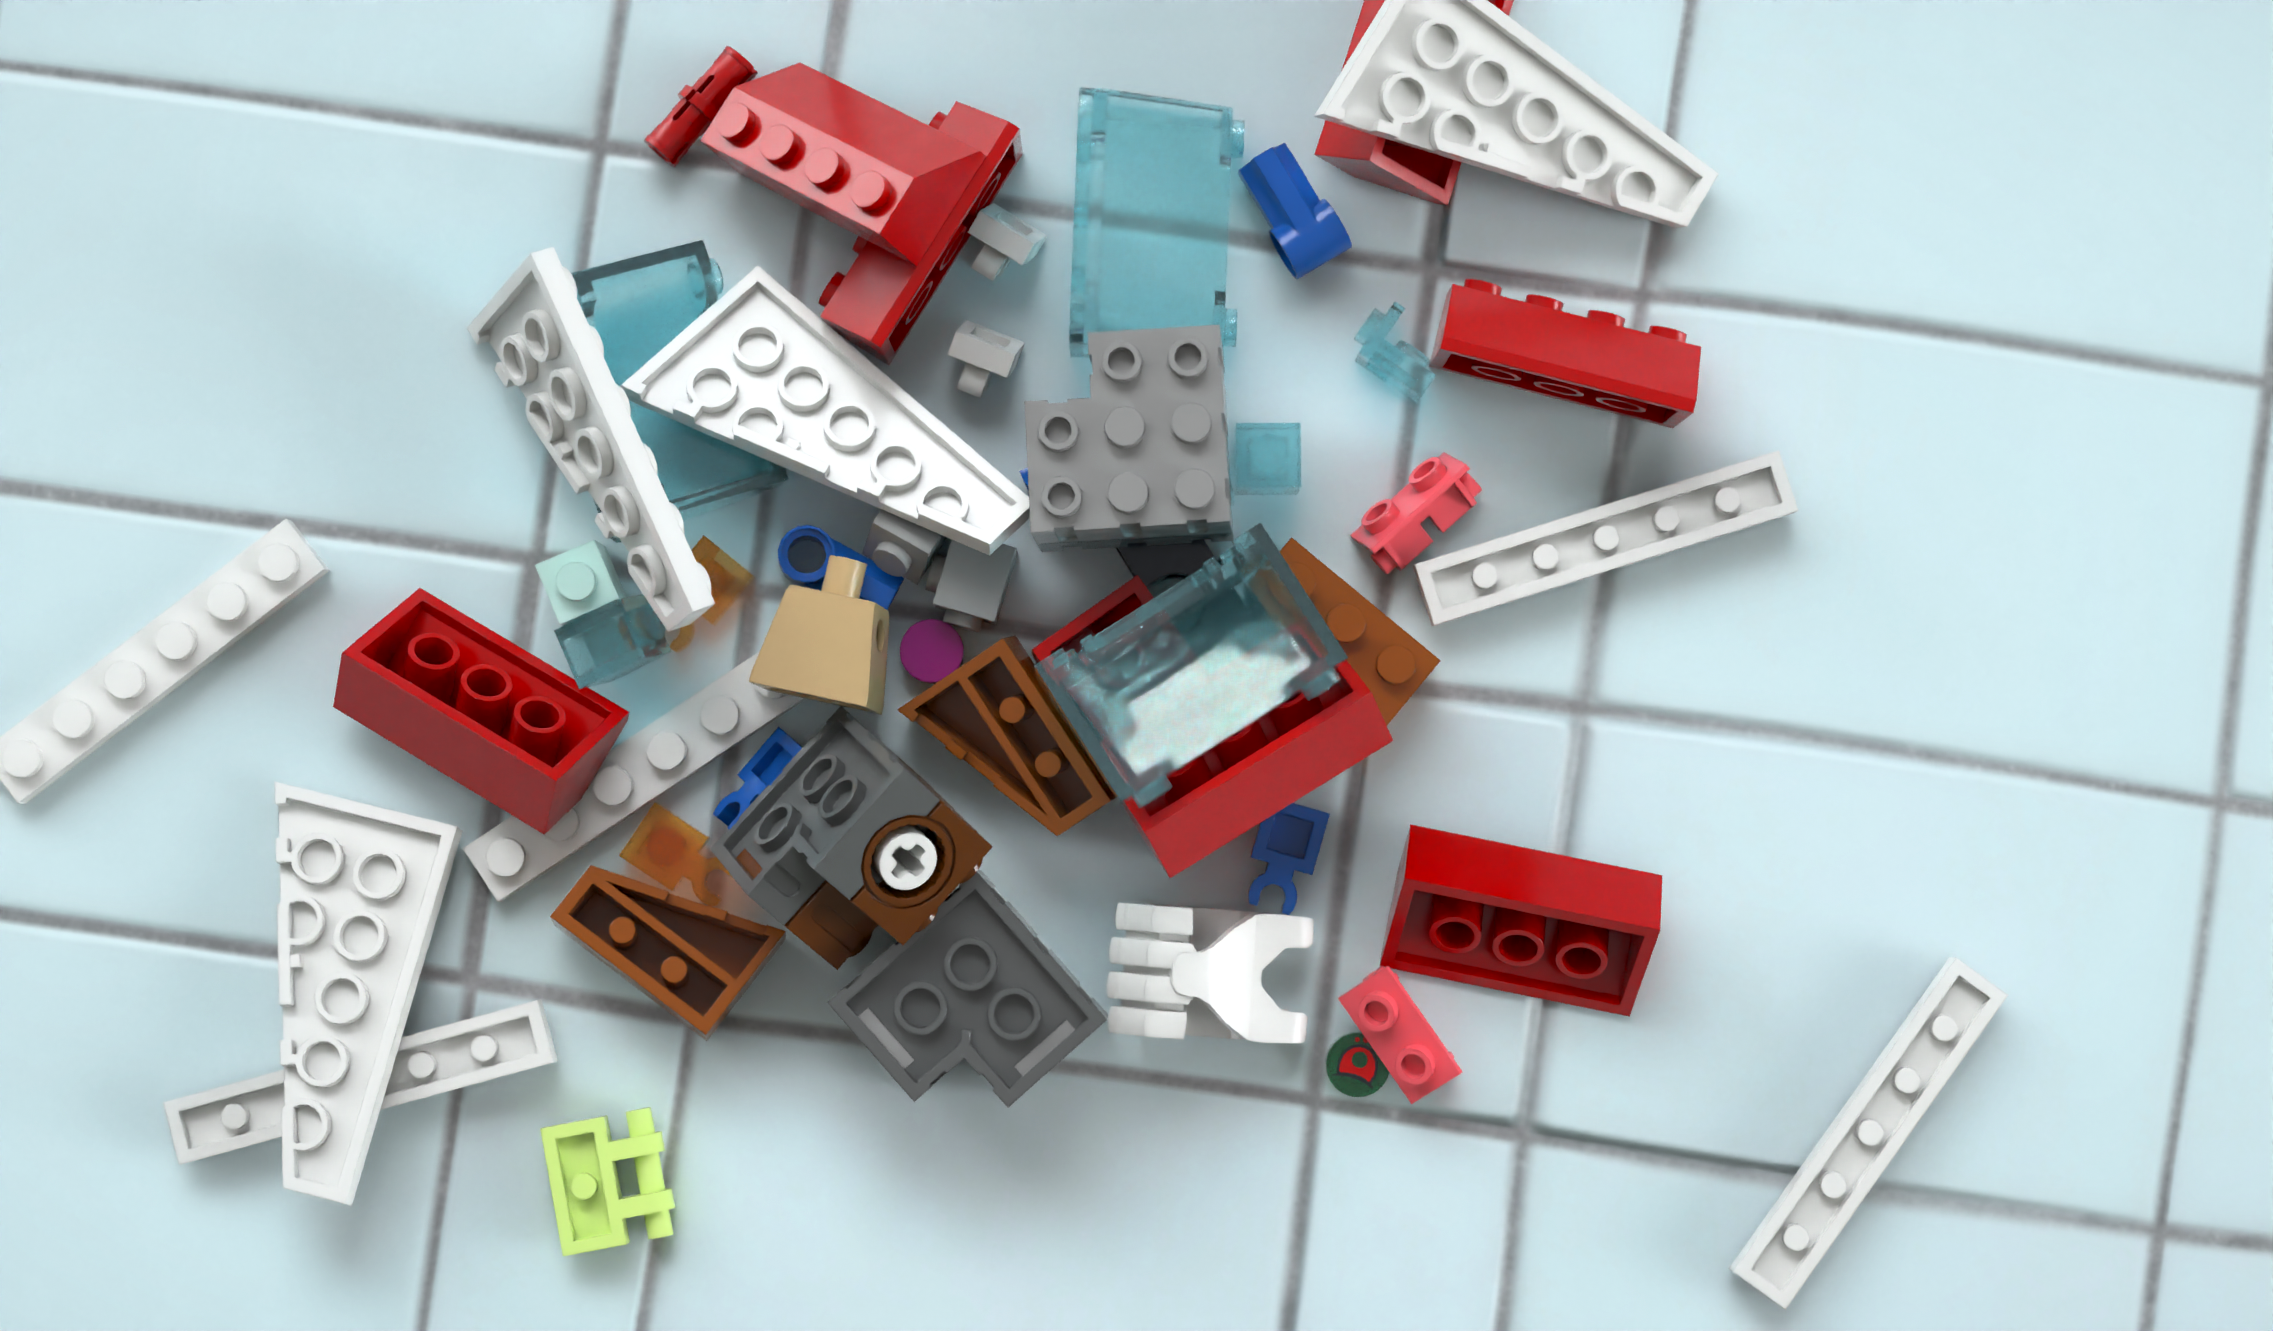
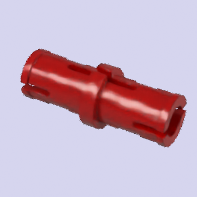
M726 46L719 57L713 62V65L692 87L685 85L678 93L680 101L672 108V111L647 135L644 142L661 159L675 168L682 157L688 152V149L708 129L735 86L751 81L758 72L740 53L732 47Z

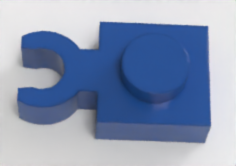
M778 726L737 774L745 782L738 791L732 792L723 798L714 810L713 815L726 824L730 830L739 820L741 814L768 785L774 782L783 772V768L803 747Z
M1292 803L1259 824L1250 858L1268 863L1265 873L1256 877L1249 887V904L1257 906L1263 888L1267 885L1275 884L1284 892V901L1280 913L1291 914L1297 903V890L1292 882L1294 870L1313 875L1330 813Z

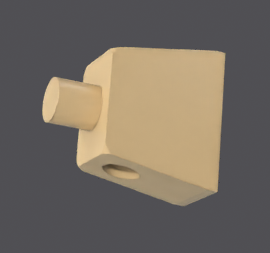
M830 555L821 591L789 585L785 590L751 671L750 683L768 691L882 715L890 618L889 611L879 604L859 599L867 564L845 557Z

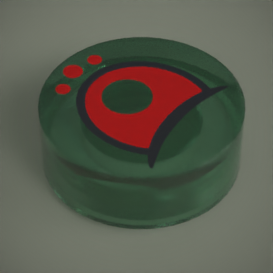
M1350 1032L1338 1037L1330 1045L1326 1053V1074L1333 1086L1343 1094L1352 1097L1371 1095L1378 1091L1388 1078L1389 1071L1362 1032Z

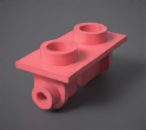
M1443 452L1439 457L1429 458L1418 465L1409 476L1408 480L1410 483L1392 499L1382 500L1372 506L1364 514L1361 520L1362 525L1350 536L1354 541L1373 553L1371 555L1372 560L1385 574L1388 575L1395 567L1402 571L1406 565L1433 542L1420 524L1429 517L1437 529L1444 533L1469 509L1477 504L1474 497L1482 489L1467 473L1470 470L1467 464Z
M1381 966L1366 976L1362 983L1341 995L1338 999L1410 1103L1413 1104L1461 1074L1462 1070L1455 1062L1452 1052H1448L1398 980L1399 977L1396 972L1393 973L1389 966L1385 968Z

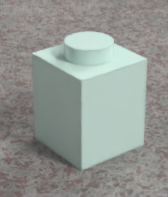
M596 540L535 565L559 624L567 628L573 629L630 605L606 546Z

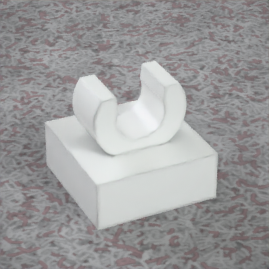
M992 203L979 211L968 231L969 234L985 243L971 268L994 281L997 275L1001 276L1011 259L1020 265H1024L1033 259L1047 235L995 203Z
M966 320L956 330L947 354L966 362L957 389L981 398L983 391H987L993 373L1007 378L1015 369L1025 342Z

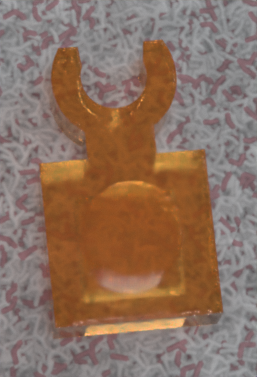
M703 535L691 551L696 562L702 564L709 575L711 595L715 602L701 616L715 626L753 581L755 576ZM654 610L647 615L644 622V627L651 632L658 628L661 623ZM694 622L680 628L678 637L669 646L673 651L679 653L691 644L695 635Z
M654 802L619 855L671 891H676L684 877L692 882V888L696 897L710 906H719L723 899L709 890L707 886L709 874L719 869L731 876L717 857L707 858L701 854L711 837L658 802Z

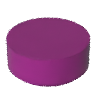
M926 619L915 623L906 631L900 644V658L906 671L915 679L924 683L936 684L961 667L964 659V645L960 635L951 625L937 619Z

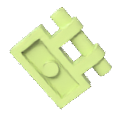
M651 1107L626 1112L630 1137L612 1140L607 1115L546 1126L540 1129L563 1256L627 1245L630 1239L626 1218L644 1215L648 1239L673 1235L669 1209L675 1208L672 1188L665 1189L659 1152L665 1151L662 1131L655 1132ZM634 1157L640 1194L622 1197L616 1161Z

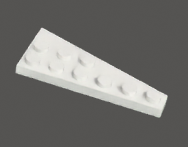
M1385 0L1314 117L1673 228L1688 226L1718 176L1716 171L1488 0Z
M554 247L530 253L471 322L467 330L477 345L485 342L491 344L501 359V362L496 363L495 372L506 388L517 385L527 399L526 414L528 422L576 494L588 491L602 511L596 515L595 522L605 538L609 539L615 536L620 538L628 550L627 564L629 574L667 631L670 632L690 625L715 604L711 595L709 575L702 564L695 560L684 535L682 516L677 507L669 502L657 476L658 469L655 456L651 449L642 443L630 416L629 399L623 388L615 383L604 359V347L597 330L588 324L578 302L577 287L572 274L567 268L562 266Z
M759 266L755 267L620 385L629 401L989 556L1030 518L1029 497Z
M274 781L275 804L278 805L279 838H276V862L280 864V903L277 904L279 1005L283 1007V1040H280V1065L284 1066L285 1106L281 1108L283 1188L352 1206L463 831L454 825Z

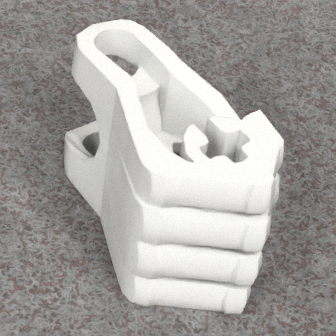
M1118 903L1115 914L1116 929L1126 930V937H1112L1109 959L1111 964H1122L1124 968L1120 972L1110 971L1108 975V998L1121 999V1006L1110 1007L1108 1015L1109 1033L1184 1039V1035L1245 1039L1261 1043L1305 1042L1308 1016L1304 1013L1280 1009L1263 989L1261 976L1263 969L1286 948H1308L1313 945V919L1227 909Z

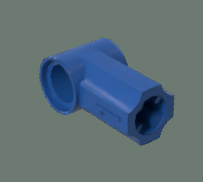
M1286 143L1269 148L1239 169L1238 175L1271 228L1269 236L1276 251L1295 279L1303 277L1352 248L1351 240L1340 218L1326 199L1320 200Z
M811 525L797 526L788 531L781 539L778 548L779 566L784 576L795 585L821 591L830 555L845 557L867 564L859 599L875 602L886 610L889 609L904 581L902 576H892L882 571L873 560L832 539L821 528ZM803 540L817 542L826 553L824 564L812 573H802L795 570L788 560L791 548Z

